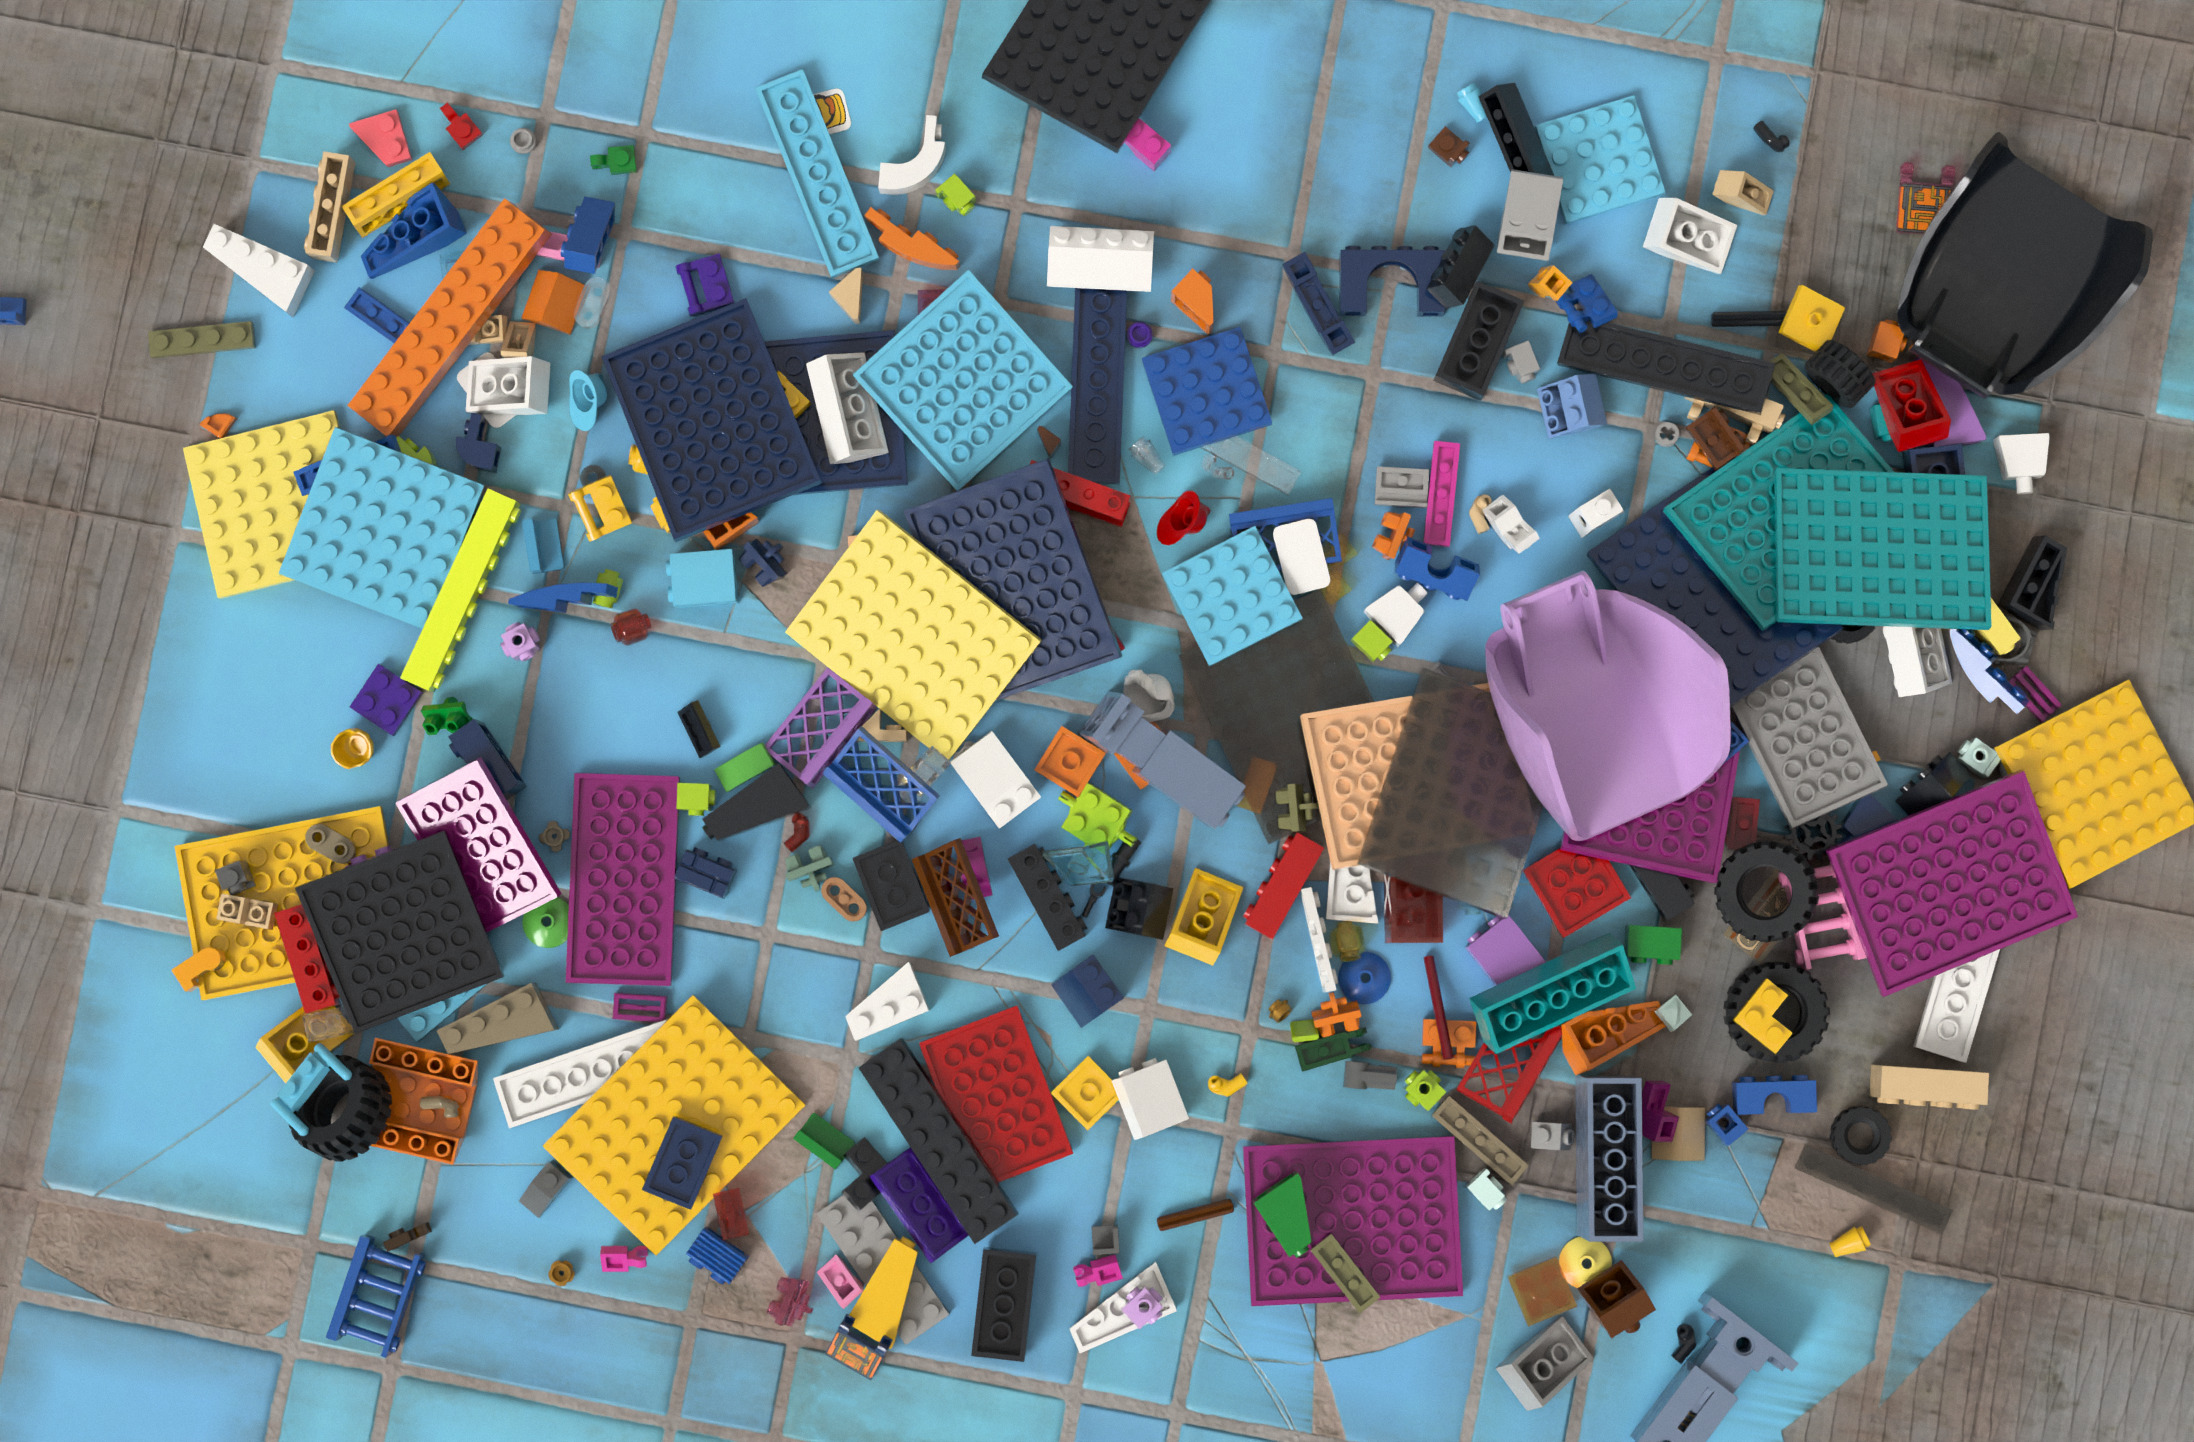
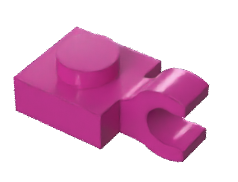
M601 1246L602 1272H629V1266L637 1268L647 1267V1247L637 1246L633 1250L628 1251V1246Z
M1116 1254L1090 1261L1091 1267L1084 1264L1073 1267L1075 1276H1078L1075 1277L1078 1287L1086 1286L1096 1281L1097 1286L1123 1279Z

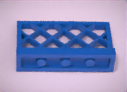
M1332 498L1229 514L1232 537L1236 536L1239 530L1249 529L1253 526H1256V528L1262 527L1259 530V534L1262 540L1270 545L1268 549L1269 554L1273 548L1276 550L1277 548L1275 541L1272 543L1261 535L1267 526L1274 525L1278 527L1280 526L1279 524H1289L1305 519H1313L1316 522L1318 518L1330 516L1331 527L1324 535L1318 531L1319 536L1322 537L1321 544L1326 540L1335 548L1336 556L1325 558L1326 564L1342 562ZM1331 532L1333 535V541L1328 538ZM1281 564L1276 565L1278 571H1282Z
M862 726L822 773L900 843L914 831L920 820L940 797L935 790ZM859 737L868 743L869 751H859L857 742ZM845 756H854L856 768H851L842 759ZM860 756H870L872 768H862ZM877 756H883L888 761L889 768H879ZM863 773H873L875 785H870L864 779ZM880 774H890L892 785H882ZM896 774H903L907 777L908 785H898ZM883 791H893L895 802L888 801L884 797ZM899 791H910L912 803L901 802ZM916 791L924 792L930 800L927 803H918ZM903 808H913V821L903 814Z

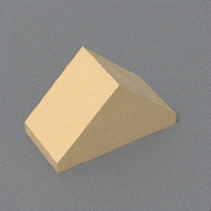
M855 268L829 291L832 299L855 324H860L862 268Z
M510 321L501 348V356L503 358L534 357L536 323Z

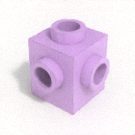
M519 622L505 628L506 633L501 635L504 642L500 643L505 655L507 657L511 656L517 661H526L536 655L535 652L541 649L537 643L540 641V638L535 628H530L525 623L521 625ZM521 636L522 643L515 645L514 640Z
M1146 1286L1142 1289L1135 1287L1126 1296L1129 1301L1121 1307V1310L1141 1329L1147 1322L1152 1325L1161 1317L1162 1313L1160 1310L1163 1308V1305L1160 1301L1163 1298L1153 1287L1150 1290ZM1142 1302H1147L1149 1307L1141 1309L1139 1305Z

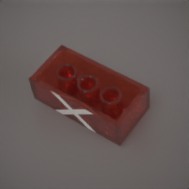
M1442 851L1384 861L1385 943H1443Z

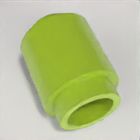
M605 569L604 573L598 572L596 583H605L618 587L617 598L593 595V604L613 609L614 603L618 601L624 581L619 578L620 573Z

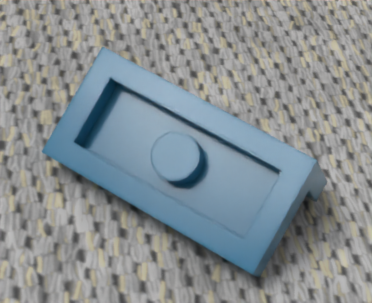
M555 518L540 521L533 519L522 520L530 572L540 574L563 570L565 566L557 520Z

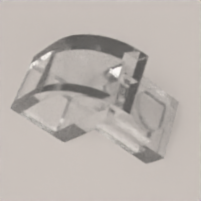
M931 746L910 769L932 787L951 763L943 754ZM903 776L899 785H908L907 777ZM899 791L900 797L904 802L912 803L910 791ZM916 791L918 803L925 795L922 791Z

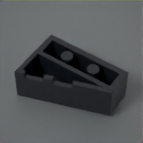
M2046 535L2032 537L1997 606L2039 630H2054L2055 621H2053L2055 606L2058 605L2059 601L2057 594L2059 582L2062 581L2067 547Z

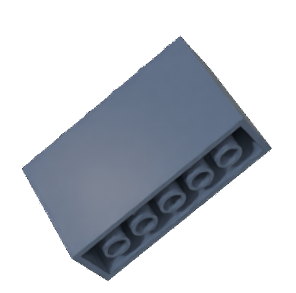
M1575 1076L1577 1235L1589 1242H1644L1642 1078L1633 1076Z

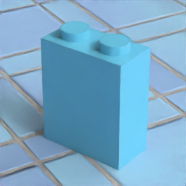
M733 549L670 554V561H666L667 576H671L672 586L668 587V600L673 602L675 608L739 604L736 560Z

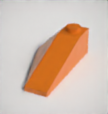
M1659 1001L1588 1011L1561 1025L1563 1053L1574 1074L1578 1075L1592 1070L1665 1028L1666 1026L1654 1012L1661 1006Z

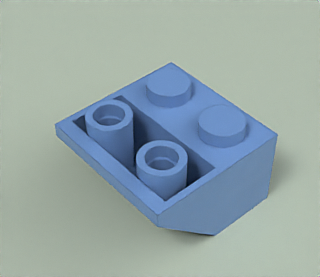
M1596 374L1575 375L1537 388L1548 439L1585 432L1607 425Z

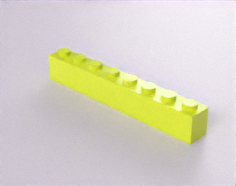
M487 489L403 670L401 679L433 693L435 689L441 687L445 678L443 671L446 665H450L455 657V645L457 641L461 642L465 636L467 628L464 626L468 617L472 618L476 612L478 604L475 602L479 593L483 594L488 585L486 578L490 570L493 571L499 562L497 554L501 546L505 547L510 538L509 528L512 523L515 524L521 514L519 507L521 504L517 501Z

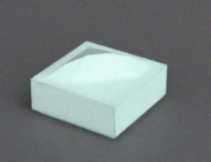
M1676 994L1654 1011L1670 1032L1676 1030L1692 1016Z

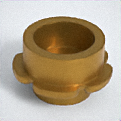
M1276 1000L1268 1009L1271 1012L1269 1019H1274L1277 1023L1282 1022L1293 1010L1288 1004L1289 1001Z
M560 1260L555 1261L548 1272L549 1279L557 1286L567 1285L568 1282L574 1279L575 1272L572 1270V1264L566 1260L563 1262ZM561 1270L564 1271V1275H560L559 1272Z

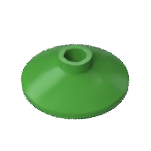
M557 897L525 913L522 924L528 939L535 945L544 948H554L565 943L568 935L569 904ZM547 916L552 920L551 925L548 927L543 925V919Z

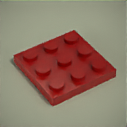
M1559 848L1522 870L1562 938H1565L1631 898L1609 860L1568 852Z

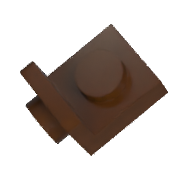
M1445 126L1428 145V149L1448 166L1452 167L1456 162L1460 165L1470 152L1467 149L1470 142L1467 140L1463 142Z

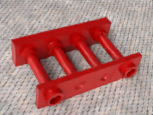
M1031 460L1030 465L1036 463V461ZM1053 468L1068 509L1122 528L1131 504L1129 502L1131 495Z

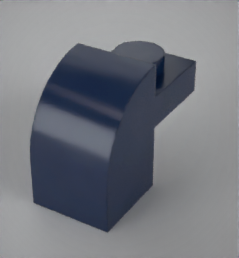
M471 413V418L466 420L464 434L467 437L456 436L457 451L461 458L472 467L482 471L497 473L501 447L498 444L482 441L486 418L480 414Z

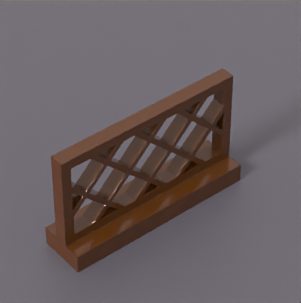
M961 838L912 859L950 957L999 937ZM953 847L958 856L957 860L951 857ZM950 865L955 868L954 876L948 873ZM962 873L967 879V885L961 882ZM959 889L965 893L964 901L958 897ZM972 898L977 904V909L971 906ZM969 914L975 917L974 926L968 922ZM981 923L985 925L988 935L980 931Z

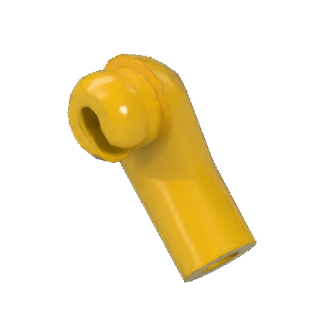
M1241 1073L1231 1080L1220 1078L1217 1075L1211 1076L1208 1080L1210 1091L1226 1097L1231 1096L1248 1084Z

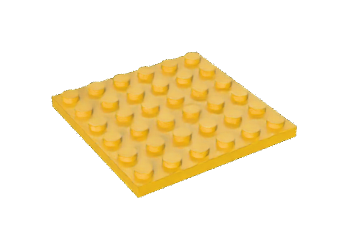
M2129 679L1994 747L2008 775L2019 770L2025 771L2068 889L2083 883L2194 824V803Z

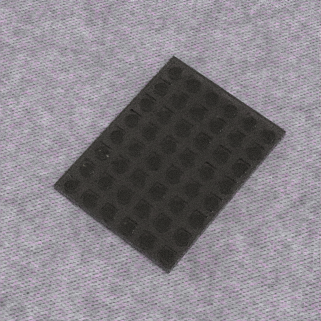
M1427 668L1421 669L1357 864L1506 919L1511 909L1543 805L1522 774L1509 747L1490 692Z

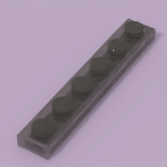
M1804 1144L1794 1168L1939 1234H1943L1953 1211Z

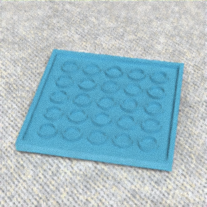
M969 270L852 374L956 491H959L1073 387Z
M335 427L278 574L423 629L461 547L484 484Z

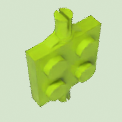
M1092 783L1086 784L1079 798H1074L1066 791L1060 794L1062 796H1059L1058 800L1070 807L1069 815L1062 828L1098 852L1107 855L1112 845L1119 839L1130 847L1137 841V837L1125 831L1127 820L1133 810Z

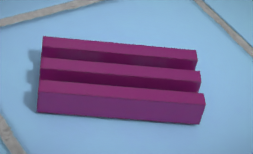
M2024 666L2008 681L2013 686H2017L2015 682L2018 681L2045 710L2042 714L2030 700L2026 705L2040 723L2045 721L2049 715L2062 705L2028 666ZM2023 675H2025L2032 682V684L2042 693V695L2051 703L2052 706H2049L2043 700V698L2023 678Z
M614 993L612 1019L649 1022L666 1020L668 996ZM620 998L661 1001V1005L619 1004ZM619 1009L660 1012V1017L619 1014Z

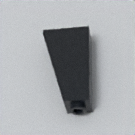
M778 763L702 819L705 823L702 828L711 840L715 837L716 840L722 841L801 813L811 808V806L784 768Z

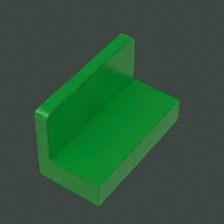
M816 1113L809 1117L793 1138L835 1170L838 1169L845 1159L843 1155L855 1145L852 1139Z

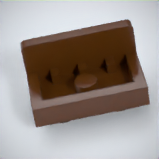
M1713 407L1686 427V430L1714 470H1717L1745 450L1743 446L1745 443L1741 435L1737 431H1732L1728 425L1729 419L1721 409L1718 411L1716 407Z

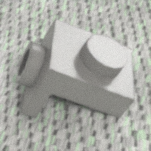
M1532 1122L1531 1148L1571 1150V1145L1574 1142L1572 1124Z

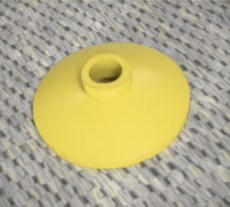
M1580 1236L1567 1242L1559 1255V1269L1563 1278L1576 1288H1579L1612 1266L1610 1252L1602 1242H1589ZM1586 1258L1591 1260L1589 1268H1583L1582 1261Z

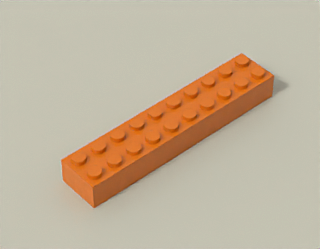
M504 198L347 406L386 437L395 435L397 438L548 241L552 233L513 202Z

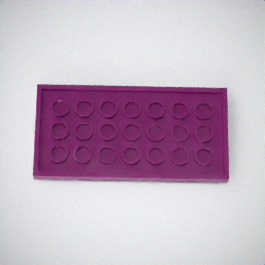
M574 773L565 983L672 986L676 879H674L677 868L679 810L676 808L677 784L680 783L679 776Z

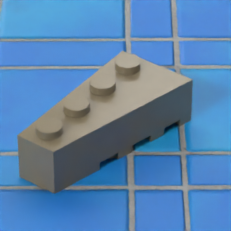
M530 983L436 1031L447 1053L454 1054L556 1031L559 1028L537 983Z

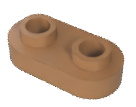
M831 877L823 883L821 888L823 898L846 920L856 922L864 918L867 912L866 902L844 880L838 877ZM835 885L840 888V893L836 896L830 892L831 887ZM855 903L859 906V910L857 913L852 914L849 907Z

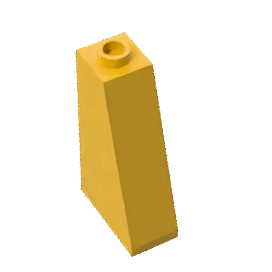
M902 1236L901 1239L896 1237L849 1314L855 1318L852 1326L874 1340L880 1342L883 1335L891 1338L893 1341L889 1349L893 1347L896 1341L919 1250L914 1248L916 1243L905 1236Z

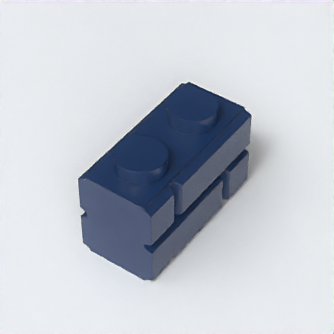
M694 847L693 851L686 849L674 879L725 899L737 872L736 869L731 868L733 863L718 857L717 861L707 858L708 852Z

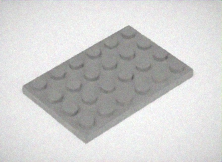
M1819 647L1731 707L1743 734L1750 741L1748 744L1791 830L1888 786Z

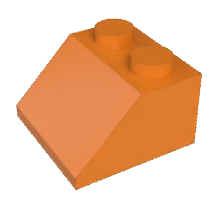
M1192 268L1171 291V302L1207 335H1210L1213 330L1211 279L1201 270L1197 273Z

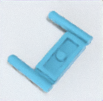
M322 1043L315 1045L313 1054L311 1052L279 1091L277 1094L279 1097L271 1102V1107L301 1136L307 1135L309 1128L293 1112L299 1111L331 1070L329 1066L344 1080L347 1081L352 1078V1072Z

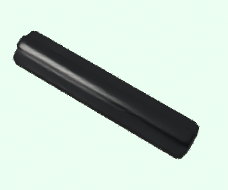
M1787 311L1713 312L1711 314V325L1713 327L1781 326Z

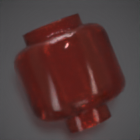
M634 608L616 614L610 626L616 642L629 646L647 639L651 623L647 614L642 615L638 609Z

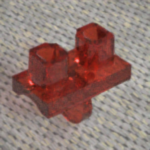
M740 1188L713 1193L723 1240L749 1235Z

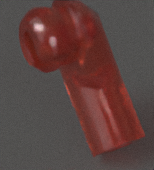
M797 813L792 817L791 822L794 824V834L784 842V845L792 853L810 836V821L802 813Z

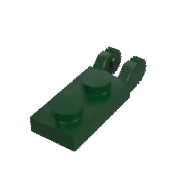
M1366 1027L1347 1033L1344 1031L1294 1046L1302 1072L1351 1058L1354 1054L1372 1049L1370 1043L1360 1044L1358 1047L1350 1049L1348 1042L1349 1038L1364 1036L1367 1033Z

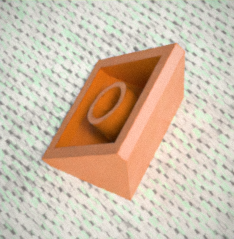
M538 270L521 318L571 335L588 287L558 272Z

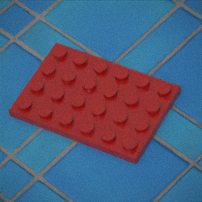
M1018 1005L919 1043L936 1089L998 1182L1074 1154Z

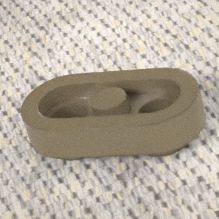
M313 825L306 832L305 840L307 845L336 863H348L356 855L354 842L326 825ZM318 832L322 834L320 842H316L314 839L315 834ZM340 845H343L345 848V852L342 855L337 853V848Z

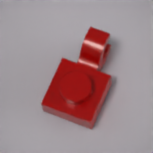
M448 102L439 108L451 122L445 129L462 150L466 149L483 135L466 113L459 117Z

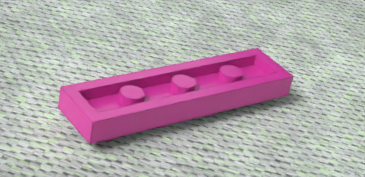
M1433 442L1423 539L1424 543L1431 546H1450L1460 443Z

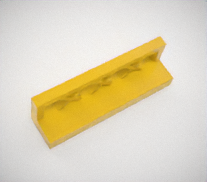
M431 152L345 203L342 205V208L358 233L364 238L390 222L396 214L400 215L408 206L407 201L409 198L430 183L435 182L437 187L442 190L450 185V182Z

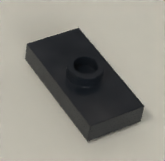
M698 700L691 702L677 712L699 758H703L721 747Z

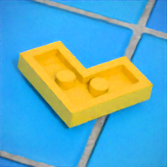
M1765 978L1733 1018V1021L1776 1054L1792 1034L1790 1030L1772 1017L1788 995L1769 979Z

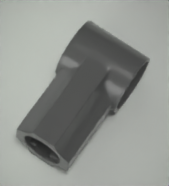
M1345 1061L1343 1087L1395 1090L1397 1067Z

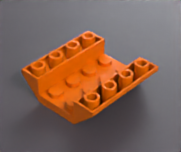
M375 1038L369 1064H373L372 1068L379 1071L385 1077V1081L388 1082L391 1090L389 1094L392 1095V1104L389 1105L391 1116L386 1120L385 1124H387L385 1131H381L378 1136L380 1139L376 1144H371L370 1146L454 1165L465 1139L478 1081V1061ZM440 1095L456 1101L459 1105L458 1116L446 1118L444 1116V1109L423 1110L420 1107L421 1097Z

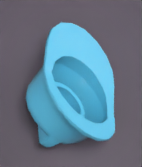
M575 370L569 378L570 415L578 429L588 431L593 428L596 422L597 409L606 402L607 390L602 374H586L582 370Z

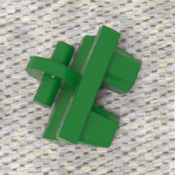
M447 697L443 704L424 705L421 709V713L425 718L422 726L428 735H437L440 729H447V731L454 733L473 720V717H470L466 710V704L458 702L455 697Z

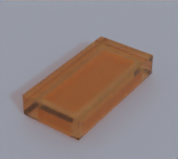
M1254 756L1252 757L1243 782L1246 786L1243 790L1245 796L1237 807L1259 815L1261 814L1277 764Z

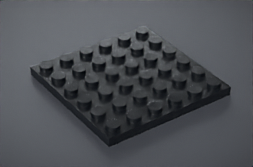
M446 830L295 887L355 1034L504 977L503 970Z

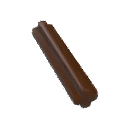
M1225 1199L1160 1216L1157 1218V1224L1160 1231H1165L1233 1213L1234 1207L1231 1199Z

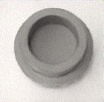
M519 128L512 133L510 144L517 153L527 154L535 148L536 137L531 130Z

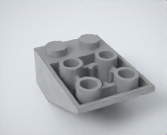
M1511 169L1498 235L1497 253L1545 261L1549 260L1563 177Z

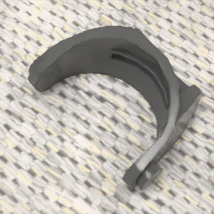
M2005 614L2009 623L2013 624L2021 634V648L2014 657L2010 659L1997 657L1992 664L2027 665L2037 633L2017 618Z

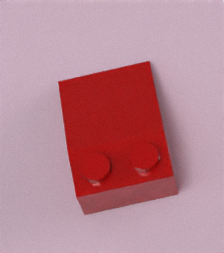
M1921 359L1872 373L1876 381L1874 387L1886 426L1898 452L1948 438L1951 418Z

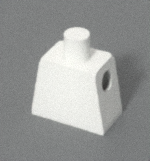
M2049 433L2001 435L1993 439L2002 479L2016 480L2017 494L2033 493L2032 479L2041 478L2046 473Z
M1608 489L1577 508L1568 517L1581 538L1624 513V510L1611 489Z
M1418 583L1408 592L1398 585L1369 605L1363 612L1399 647L1425 612L1418 603L1428 593Z

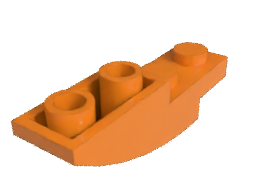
M870 207L866 212V221L883 233L879 237L880 244L906 260L930 268L942 270L959 269L960 262L957 260L959 256L950 248L946 247L944 250L937 245L938 240L926 231L923 234L918 230L911 238L910 235L912 233L901 224L895 226L889 221L891 217L883 210L878 209L876 211Z

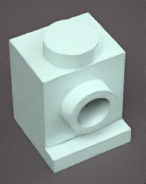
M1973 738L1970 741L1965 740L1958 750L1960 756L1957 760L1981 778L1989 777L2000 761L1997 752L1977 738ZM1977 751L1983 753V759L1981 761L1976 759L1975 755Z
M1483 1168L1465 1186L1489 1211L1492 1208L1497 1210L1507 1201V1198L1501 1192L1504 1187L1493 1176L1488 1179L1487 1176L1490 1172Z

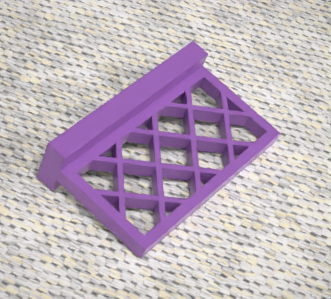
M827 667L765 746L774 759L813 789L824 776L822 773L835 760L855 732L870 719L878 707ZM829 676L837 681V692L824 693L823 684ZM841 685L845 687L847 691H842ZM853 694L859 699L853 708L843 709V695ZM838 696L839 710L825 712L824 698ZM812 699H820L821 712L807 714L808 702ZM840 714L839 726L835 729H827L826 716ZM822 716L823 730L809 732L808 718ZM804 719L805 732L791 734L790 725L792 722ZM823 735L824 744L822 747L811 750L809 736ZM805 737L806 751L793 752L792 738ZM787 739L788 753L777 754L771 749L778 740ZM807 755V765L800 773L794 768L793 757ZM789 757V763L783 758Z

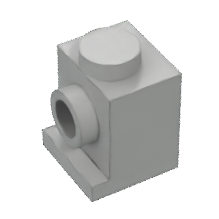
M1529 340L1503 351V359L1509 358L1510 360L1507 362L1510 374L1512 376L1516 375L1517 380L1521 384L1536 379L1535 374L1539 372L1540 367Z

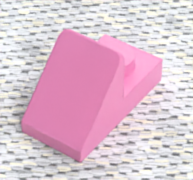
M835 1255L817 1271L822 1281L843 1309L864 1290V1283L851 1273L838 1255Z

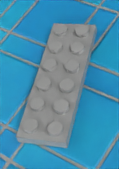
M842 1195L816 1214L860 1279L867 1286L897 1235L873 1200L858 1212L847 1198ZM916 1264L898 1330V1335L905 1345L950 1315Z

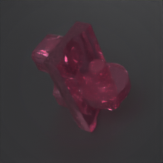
M780 1278L777 1290L786 1294L782 1303L772 1300L767 1309V1313L776 1319L774 1323L792 1327L795 1319L801 1321L804 1312L812 1314L814 1308L807 1305L810 1295L806 1294L810 1282L798 1278Z

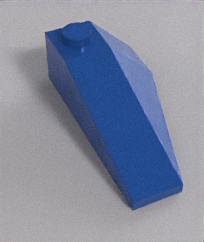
M430 183L412 195L407 201L408 206L400 215L396 214L393 217L391 226L384 234L380 233L361 255L370 279H374L447 247L467 234L459 212L435 183Z

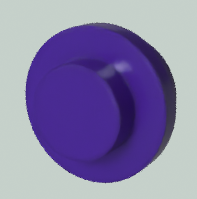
M1144 322L1133 323L1127 330L1128 342L1133 347L1144 348L1152 341V329Z

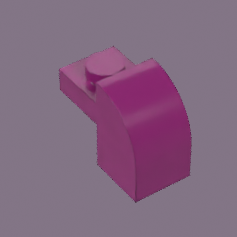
M981 837L962 840L983 896H992ZM962 873V882L967 885V879Z
M1646 1081L1642 1090V1136L1654 1142H1672L1679 1120L1678 1116L1664 1110L1671 1084L1665 1081Z

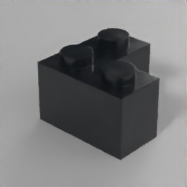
M1951 752L1943 758L1937 755L1927 764L1928 767L1917 775L1919 779L1916 782L1909 780L1899 789L1902 794L1895 801L1908 816L1950 800L1970 778L1971 774Z

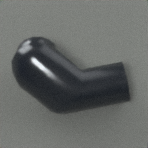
M1764 121L1758 122L1753 127V130L1760 139L1775 152H1784V149L1789 147L1790 141L1787 136L1780 135L1777 138Z
M1680 1324L1676 1332L1679 1346L1671 1354L1680 1364L1696 1347L1694 1329L1688 1324Z

